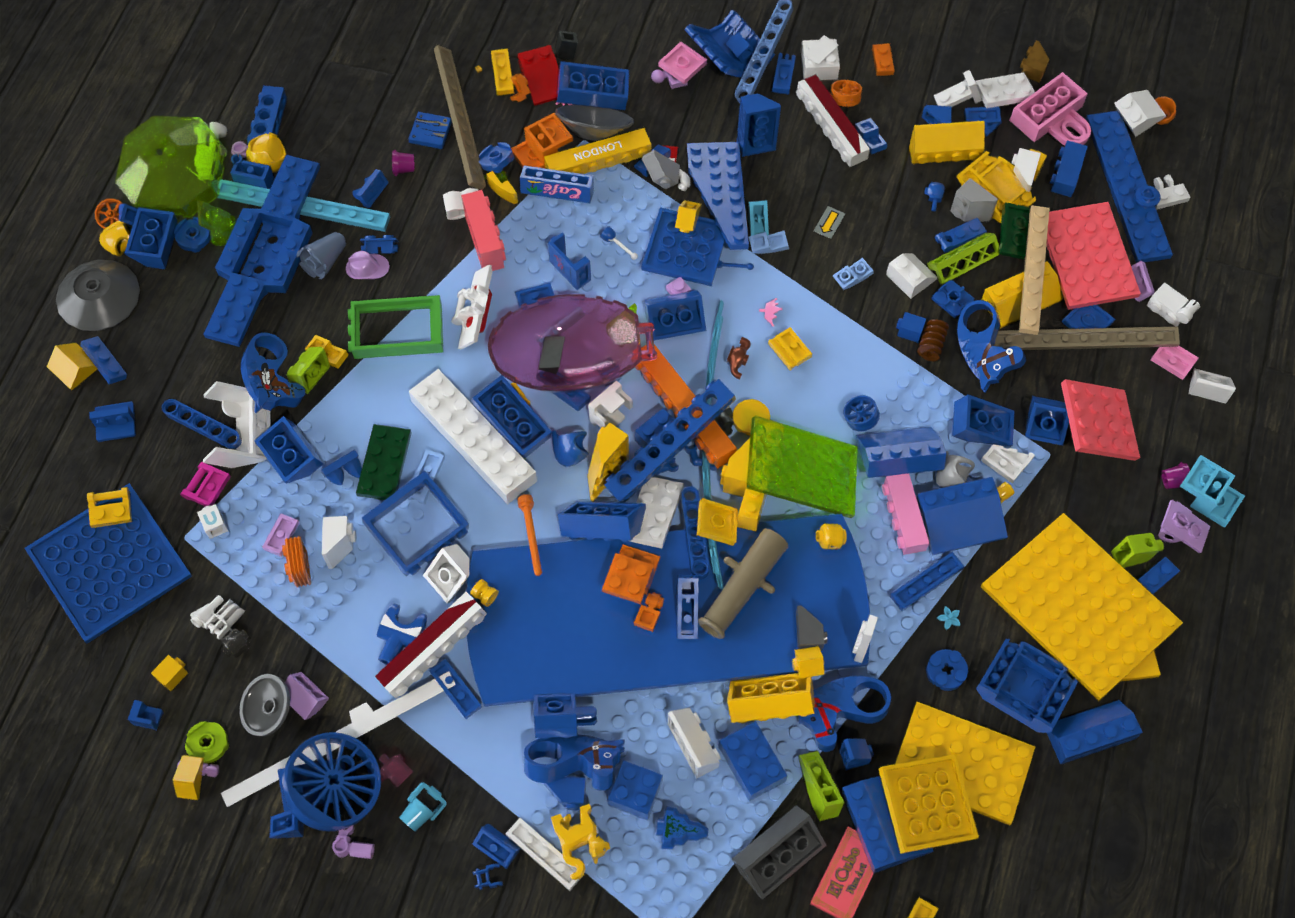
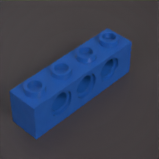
M263 86L262 92L259 93L258 97L259 104L255 107V119L251 122V134H248L247 144L253 138L266 133L269 134V132L278 135L287 101L283 87Z

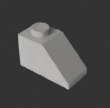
M655 150L642 156V160L654 183L665 189L678 184L679 164Z

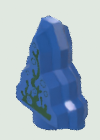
M666 806L664 819L658 818L656 836H662L661 849H673L674 846L684 845L688 840L698 841L708 837V828L699 822L690 821L688 816L679 813L677 808Z

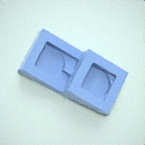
M785 231L770 235L764 232L749 236L752 253L754 254L773 253L789 249Z

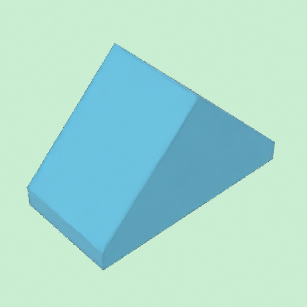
M767 200L749 202L747 217L750 235L753 236L764 232L769 235Z

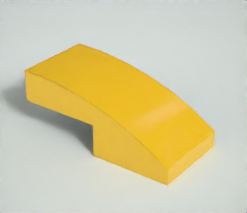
M493 171L486 174L488 185L496 194L510 203H518L517 192L508 180L501 183Z
M317 335L313 337L305 350L309 347L324 348L329 364L339 369L349 355L346 350L332 345L329 340Z

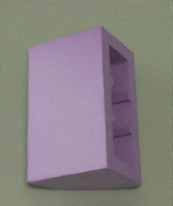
M302 672L290 674L285 681L290 694V706L304 720L315 715L329 699Z

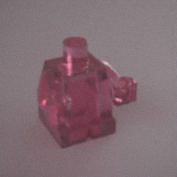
M384 753L379 758L384 764L380 769L381 782L388 779L397 788L413 773L404 763L405 758L401 754L395 755L390 759Z

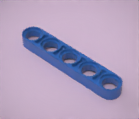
M168 399L162 404V411L168 418L229 449H236L241 445L242 438L236 430L177 400ZM176 405L174 411L167 412L169 406ZM185 413H191V417L189 419H182V416ZM205 420L206 425L204 427H197L199 421ZM214 429H222L220 434L212 435ZM231 436H237V439H236L235 442H233V443H228V442H227V440H228L229 437H231Z
M689 486L683 489L681 501L692 575H698V579H704L709 574L706 539L701 536L694 537L690 534L691 529L697 528L698 516L694 519L687 516L690 510H695L698 513L700 497L698 490ZM692 492L696 497L690 501L685 498V494ZM699 546L703 549V553L695 555L692 549ZM703 565L706 571L699 574L695 571V567Z

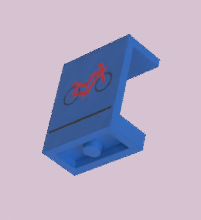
M562 232L557 236H553L548 242L550 263L578 290L591 281L590 260L585 256L573 264L566 256L565 234Z

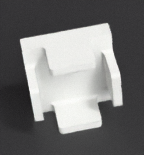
M617 380L589 403V419L594 426L598 425L602 428L612 423L617 427L625 420V415L618 409L622 405L626 406L629 410L633 408V400L622 390V385Z

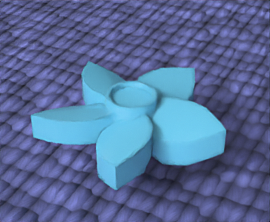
M945 606V615H940L937 619L945 621V630L949 629L951 624L960 626V622L957 619L960 611L954 610L951 613L950 609Z

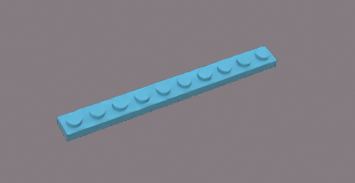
M220 179L214 194L216 198L262 207L270 189ZM311 197L306 198L300 215L383 232L386 231L390 220V214L386 212Z

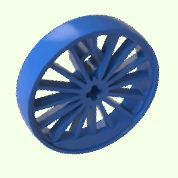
M336 732L319 734L303 742L288 759L282 777L283 795L290 811L302 823L320 831H339L361 821L375 805L381 787L380 769L368 747L350 735ZM325 743L328 766L316 744ZM330 743L340 745L334 764ZM344 746L353 751L350 756L342 755ZM310 747L321 767L302 752ZM355 754L363 761L356 766L353 760ZM297 757L318 773L294 767ZM340 761L348 764V770L340 768ZM364 765L369 773L367 775L346 777ZM292 772L319 780L293 783L291 776ZM330 779L334 780L333 785L329 784ZM370 779V788L347 781ZM320 785L304 795H301L294 788ZM347 788L369 794L367 803ZM322 789L321 794L313 804L305 799ZM327 793L323 811L321 812L315 806L323 795ZM331 794L335 820L326 815ZM344 794L363 808L360 814L356 815ZM338 797L351 819L341 821Z

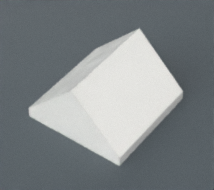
M1194 368L1188 394L1226 404L1236 387L1230 377Z

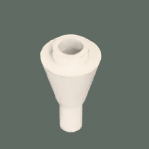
M218 595L210 604L208 603L191 613V622L198 628H204L205 623L213 615L212 612H215V609L224 601L223 598Z

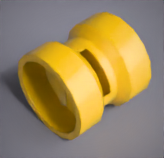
M480 579L472 588L470 595L475 599H480L481 603L488 607L495 601L499 591L494 587L488 586V582L484 579Z

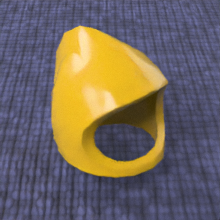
M121 221L112 223L100 234V244L111 254L120 257L126 250L130 231L126 223Z

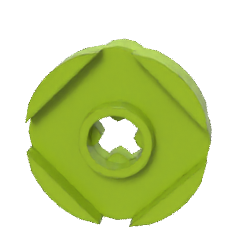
M200 722L194 725L187 733L185 743L187 754L189 756L204 757L203 763L209 764L217 761L229 747L227 733L218 723ZM204 738L212 739L208 747H202Z

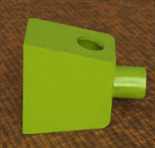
M1152 533L1129 535L1111 553L1114 560L1125 568L1149 561L1154 555L1164 549V544L1160 539L1155 540Z

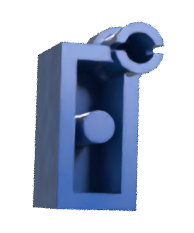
M234 154L231 157V162L233 163L231 176L234 182L266 189L271 188L274 176L269 165L242 160L240 154L239 157L238 154Z

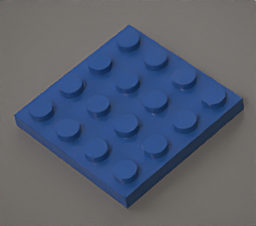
M660 207L641 270L673 278L681 277L686 281L712 287L725 243L720 227L716 225L715 220L698 216L696 227L693 231H690V233L681 232L679 228H675L678 211Z

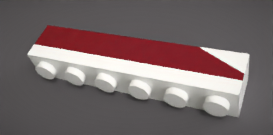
M815 74L799 81L796 90L798 98L802 99L807 111L812 113L815 122L823 129L824 135L829 137L834 149L839 151L842 160L849 167L867 160L870 148L818 76Z
M465 592L375 677L395 698L402 696L407 692L411 684L422 678L425 671L438 663L440 657L450 652L454 644L460 639L465 638L469 630L475 625L480 624L487 613Z

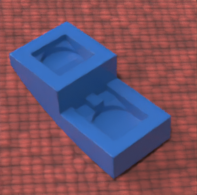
M871 118L855 124L857 132L870 148L869 152L871 154L887 149L886 141L879 134V128Z

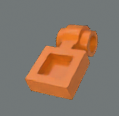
M655 592L653 594L649 593L645 601L648 607L641 605L634 625L653 632L660 617V611H657V609L661 610L665 598Z

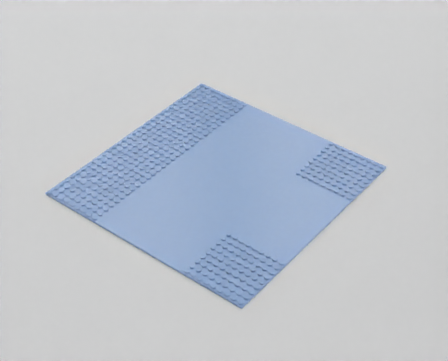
M584 140L577 147L589 144V142ZM617 164L613 167L597 170L596 172L586 173V175L594 176V193L590 203L528 194L497 225L500 232V240L504 244L506 260L503 261L504 268L492 272L489 285L492 298L484 331L479 333L476 343L461 350L458 349L462 325H454L451 322L456 312L458 292L463 288L466 290L468 288L471 289L474 273L482 269L476 249L474 248L427 295H440L443 353L363 358L296 425L324 464L310 476L286 484L268 459L258 463L216 504L228 532L209 539L201 521H199L184 537L187 543L385 706L402 696L397 698L392 696L375 677L386 666L378 660L386 640L377 637V631L384 615L390 606L395 603L400 605L399 623L410 624L418 618L420 613L427 615L426 629L466 592L467 579L452 601L447 604L423 576L433 561L430 563L425 562L420 566L421 569L416 574H409L406 577L362 523V517L385 500L357 496L356 490L359 478L350 475L343 467V485H336L327 478H324L321 469L354 449L359 455L358 459L361 467H363L373 424L411 429L412 434L398 490L413 480L426 449L445 456L435 483L469 523L468 533L463 538H456L452 541V545L458 544L469 557V567L473 551L529 546L524 512L518 507V497L507 505L411 402L409 390L439 369L472 404V398L503 375L510 384L515 382L528 401L531 402L529 406L551 431L556 430L558 435L579 431L587 432L583 440V447L589 455L578 464L570 467H565L556 460L551 433L550 439L524 459L536 471L537 482L521 494H529L533 497L534 506L531 513L537 545L587 540L586 538L569 539V537H561L558 514L576 501L592 502L590 500L587 474L597 434L601 428L598 425L594 426L590 422L589 403L581 410L576 411L535 381L536 375L542 371L538 370L542 348L539 346L540 342L537 343L536 339L547 332L550 326L556 325L578 306L583 309L581 313L585 312L586 316L560 335L565 337L558 373L590 395V402H592L612 385L605 386L595 370V365L612 358L616 366L621 368L622 379L618 382L622 385V390L633 400V408L629 410L626 406L622 405L618 409L625 415V420L617 428L628 435L630 461L635 457V452L641 448L635 441V430L662 408L675 419L673 411L666 408L662 397H658L655 394L652 384L647 383L641 370L635 368L633 352L653 342L694 395H702L706 388L719 302L722 300L724 303L721 315L723 323L717 351L714 382L720 379L735 395L736 400L730 405L732 412L738 403L754 399L762 402L769 409L770 421L784 424L782 443L759 522L842 514L853 536L862 563L867 585L870 615L878 617L870 640L868 665L825 670L824 675L812 676L813 690L828 682L843 677L867 676L878 679L961 571L904 611L899 609L891 599L890 594L950 552H953L963 565L966 566L982 546L980 544L937 555H932L928 546L926 551L903 555L902 549H899L897 545V531H894L892 527V513H889L887 510L888 499L882 492V484H884L886 476L867 477L856 435L932 427L942 439L945 450L949 452V455L962 456L974 462L975 467L969 474L967 482L993 477L996 487L1003 482L1011 485L1014 494L1001 503L1003 516L1006 515L1048 461L1050 453L1014 429L1013 446L1003 447L1006 449H1017V452L1029 454L1030 452L1035 454V457L1013 483L1009 482L981 461L982 457L992 447V444L967 442L952 436L954 402L964 397L962 393L748 249L730 250L726 241L720 261L732 264L752 263L754 268L752 270L738 267L717 268L712 287L684 280L691 288V291L698 290L702 295L707 331L652 341L644 300L670 295L666 290V285L677 278L643 271L641 266L660 207L678 211L680 204L623 165ZM608 226L614 229L616 232L615 238L631 252L637 253L638 258L636 260L631 259V256L614 241H604L600 237L603 230ZM562 232L565 234L566 256L573 264L585 256L590 260L591 281L578 290L550 263L548 242L553 236H557ZM551 283L556 302L520 311L515 296L516 291ZM777 298L775 303H778L776 307L782 308V310L774 314L777 318L772 320L774 327H772L765 319V312H759V309H765L766 303ZM467 299L465 301L464 308L471 306L470 300ZM430 309L412 310L377 345L431 341ZM789 327L812 353V358L799 366H795L791 371L768 345V340H772L776 335ZM744 337L750 341L751 346L746 352V355H749L746 365H741L738 368V372L742 373L739 380L732 375L730 362H727V358L732 346L735 348L740 347V340ZM866 395L876 402L880 412V419L872 429L858 432L848 426L843 410L846 403L853 397ZM712 397L711 405L717 402L716 398ZM873 407L869 412H874L875 408ZM732 425L733 432L728 437L738 450L751 436L739 432ZM694 439L687 445L688 448H694ZM685 447L674 457L676 458L675 463L670 464L672 467L679 465V469L676 472L666 471L653 476L684 483V488L694 487L699 492L700 500L704 498L703 466H694L692 464L690 454L686 453ZM697 447L698 457L702 458V450H699ZM960 463L962 466L971 467L968 463ZM640 464L636 466V471H643L645 469V466ZM723 466L715 471L710 470L712 501L737 508L739 513L743 497L723 492V485L720 484ZM937 470L909 473L916 497L918 493L942 488L936 483ZM623 477L621 484H629L631 477ZM642 487L625 503H636ZM606 488L594 501L620 503ZM431 492L428 495L426 504H421L415 499H407L373 524L406 566L459 527ZM692 492L685 494V498L690 501L696 497ZM681 497L669 531L685 530ZM690 510L687 516L694 519L698 516V513L695 510ZM280 513L299 521V525L292 538L300 536L307 550L311 577L310 586L307 584L297 588L294 582L290 583L284 566L287 563L286 557L284 555L280 557L262 548ZM347 516L349 522L353 524V531H356V542H353V550L333 569H328L322 556L323 517ZM466 636L454 644L450 652L440 657L437 664L446 658L482 705V708L468 719H465L443 691L397 717L563 854L560 839L554 831L551 817L561 814L562 818L570 814L572 819L570 825L573 826L581 823L580 809L578 811L567 810V807H563L545 787L544 783L535 782L524 773V749L530 742L539 739L535 738L534 702L484 707L475 682ZM433 667L425 671L420 680L411 684L405 694L434 680L435 678L429 672ZM730 681L575 697L576 707L594 706L597 709V723L595 725L577 726V734L597 737L607 741L624 739L625 744L622 746L624 747V752L620 754V763L613 768V784L608 790H596L592 786V779L587 777L581 770L565 776L586 779L585 805L590 804L592 809L590 817L596 824L600 837L610 844V849L604 856L598 859L597 864L594 863L589 853V844L572 851V856L581 859L585 864V873L639 918H693L734 865L732 858L753 841L803 776L798 758L799 755L818 751L819 754L822 752L816 746L810 729L803 724H799L798 716H790L785 719L771 718L766 721L753 720L746 723H732L727 703ZM871 688L862 689L855 696H852L856 706ZM690 708L693 713H697L701 721L699 725L702 731L706 730L711 739L709 744L712 749L716 748L720 755L719 768L696 779L667 725L668 712ZM837 718L835 732L840 729L847 720L846 718ZM756 721L786 772L787 779L783 784L748 801L718 745L719 740ZM541 757L533 761L539 764H551L556 762L557 759ZM623 760L663 775V782L648 820L608 805V798ZM666 806L677 808L678 812L686 814L690 821L699 822L707 827L708 837L698 841L688 840L684 845L674 846L673 849H661L662 836H656L658 818L664 819Z

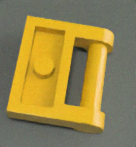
M128 487L104 493H87L91 528L132 522ZM122 498L123 500L120 503L96 506L97 501Z

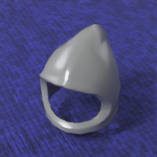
M946 451L945 469L937 470L936 483L942 488L967 483V478L975 467L974 462L962 456L949 455V452ZM960 463H968L971 467L962 466Z

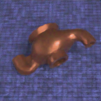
M744 337L740 340V347L735 348L732 346L727 358V362H730L732 375L739 380L742 373L738 372V368L741 365H746L749 358L746 352L751 346L750 341Z

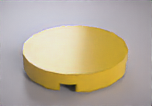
M744 400L734 408L733 425L739 432L752 436L757 430L763 431L766 420L770 421L769 409L758 400Z

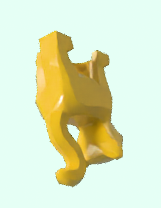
M590 804L580 807L581 823L570 825L572 821L570 814L562 818L561 814L551 817L554 831L560 839L565 862L577 868V871L570 875V878L573 880L580 879L586 869L581 859L572 856V851L589 844V853L594 863L597 864L598 859L604 856L610 849L609 842L604 841L600 837L598 828L590 817L592 812Z

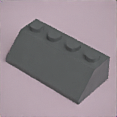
M795 806L733 857L732 860L740 874L763 900L827 845L811 816L798 806Z

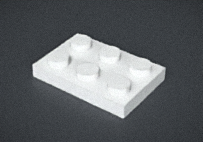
M1025 73L976 80L980 97L986 108L1021 103L1035 93Z

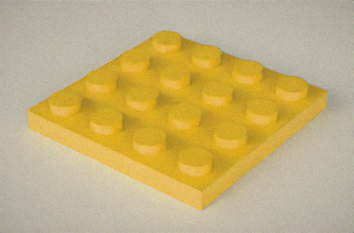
M956 754L878 768L901 854L979 838Z

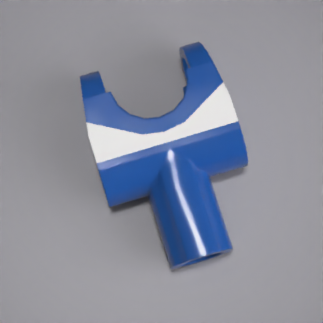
M392 604L384 615L377 631V637L386 640L378 660L387 665L404 647L406 648L425 630L427 623L426 614L420 613L418 618L410 624H401L398 622L400 605Z

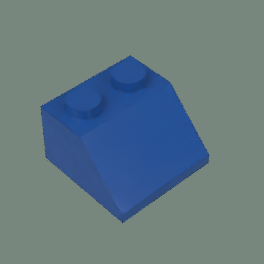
M1032 396L1025 437L1063 446L1069 424L1065 402Z

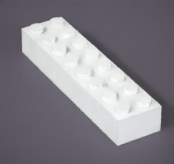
M439 369L409 390L411 402L507 505L537 482L536 471Z

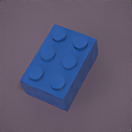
M756 721L719 740L718 747L748 801L786 782L787 774Z

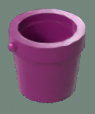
M396 150L392 151L393 175L397 176L400 173L414 172V154L400 153Z
M1180 462L1178 466L1162 470L1164 487L1166 489L1181 488L1180 485L1190 471L1188 465Z

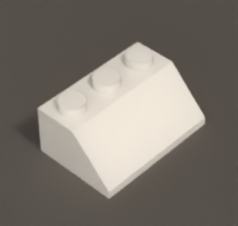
M690 708L668 712L667 725L696 779L719 768L720 755L717 749H712L709 744L711 739L706 730L702 731L699 725L701 721L697 713H693Z

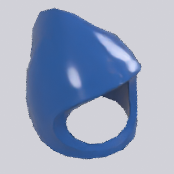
M556 430L552 431L553 451L559 464L570 467L578 464L589 455L583 447V440L587 435L586 431L558 435Z

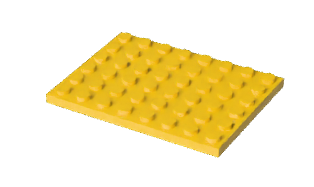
M1064 513L981 585V588L1047 652L1057 661L1061 662L1068 669L1067 671L1098 701L1109 693L1183 623Z

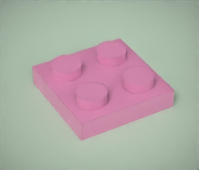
M682 42L676 45L659 61L660 68L683 84H686L707 64V59Z

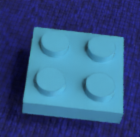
M1202 455L1199 456L1180 485L1181 488L1196 496L1190 506L1191 508L1224 528L1245 497V495L1229 486L1235 475Z

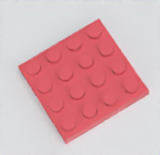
M1067 379L1061 382L1076 452L1133 461L1140 458L1125 390Z

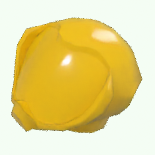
M271 132L250 140L246 150L247 161L269 165L272 173L279 171L287 155L281 140L276 134Z

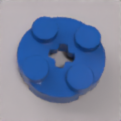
M499 142L498 146L493 147L489 145L481 151L479 163L485 171L499 173L514 160L515 156L509 144Z
M192 217L193 219L190 220L184 219L174 229L175 240L180 248L197 253L209 243L212 232L208 223L202 218ZM196 232L195 236L190 237L189 233Z
M945 649L935 652L930 657L926 667V674L933 685L935 684L944 691H952L959 688L966 680L968 666L960 652ZM945 666L951 667L950 675L942 671Z

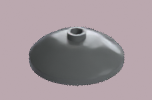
M272 674L260 675L250 682L240 702V719L247 732L255 736L264 737L273 734L281 727L290 707V694L286 683L280 677Z

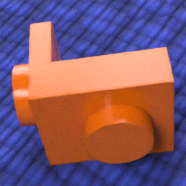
M515 74L510 78L518 93L511 96L510 99L511 101L520 102L526 99V95L531 92L527 86L528 81L526 77L522 76V74Z

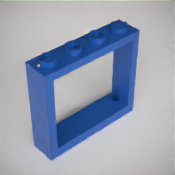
M426 471L419 474L362 517V523L406 577L409 574H416L421 569L420 566L422 564L433 561L437 556L436 554L443 547L451 546L453 544L452 541L456 538H463L469 529V523ZM426 486L459 527L406 566L373 524Z

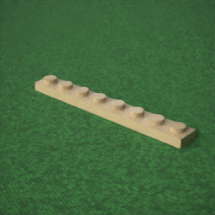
M1031 205L1019 324L1020 333L1034 335L1039 333L1050 209L1047 207Z

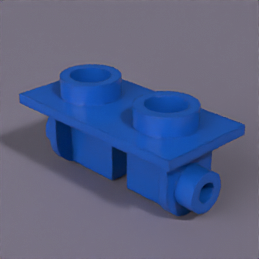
M384 235L383 238L365 236V239H360L364 246H361V251L368 252L369 254H378V247H381V254H395V252H398V245H395V243H399V241L393 235Z

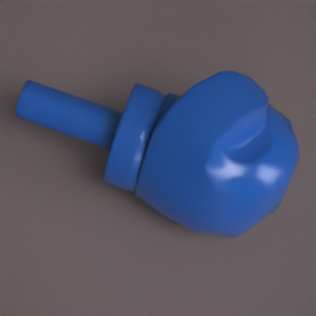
M931 182L929 187L925 188V194L929 196V201L933 202L932 211H936L937 202H941L945 190L944 185L939 182Z

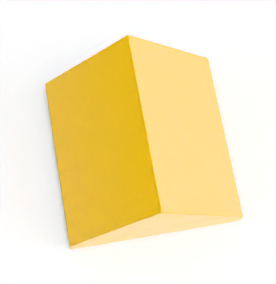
M77 343L56 345L47 365V368L70 390H73L97 370L96 366Z

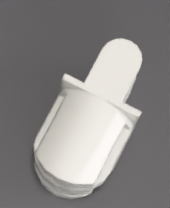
M229 599L216 614L212 612L213 615L205 623L204 628H209L211 630L210 633L216 634L217 638L221 639L229 630L232 631L230 627L243 615L245 610L239 608L236 603Z

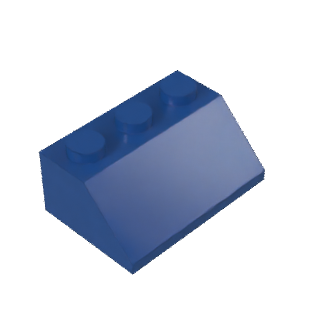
M138 207L125 255L146 267L166 269L175 237L174 229L178 224L175 213Z
M698 290L644 300L652 341L707 331L702 295Z
M284 416L254 440L286 484L310 476L324 464L296 425Z

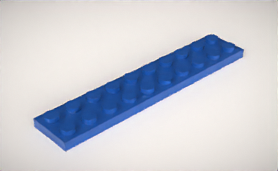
M1119 111L1087 115L1085 120L1090 125L1091 137L1135 262L1170 259L1173 254L1156 207H1143L1135 199L1137 189L1147 185L1123 117Z

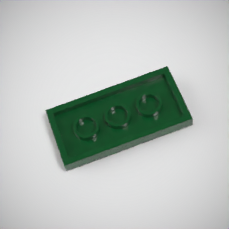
M373 424L356 490L357 496L386 500L398 491L412 434L411 429Z

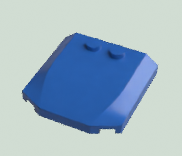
M1005 639L976 689L983 700L1036 732L1051 733L1078 681L1076 678L1073 681L1067 674L1068 669L1061 662L1029 643L1020 642V644L1009 642L1010 639Z

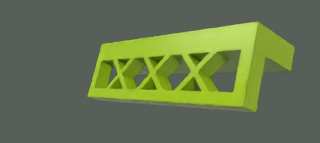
M984 233L928 262V268L936 271L940 284H945L949 280L998 256L999 244L996 235ZM992 243L995 252L988 254L986 253L987 247ZM977 251L980 253V256L974 262L971 258L973 253ZM961 259L965 260L964 267L957 269L958 261ZM946 267L951 268L949 275L944 278L941 270Z

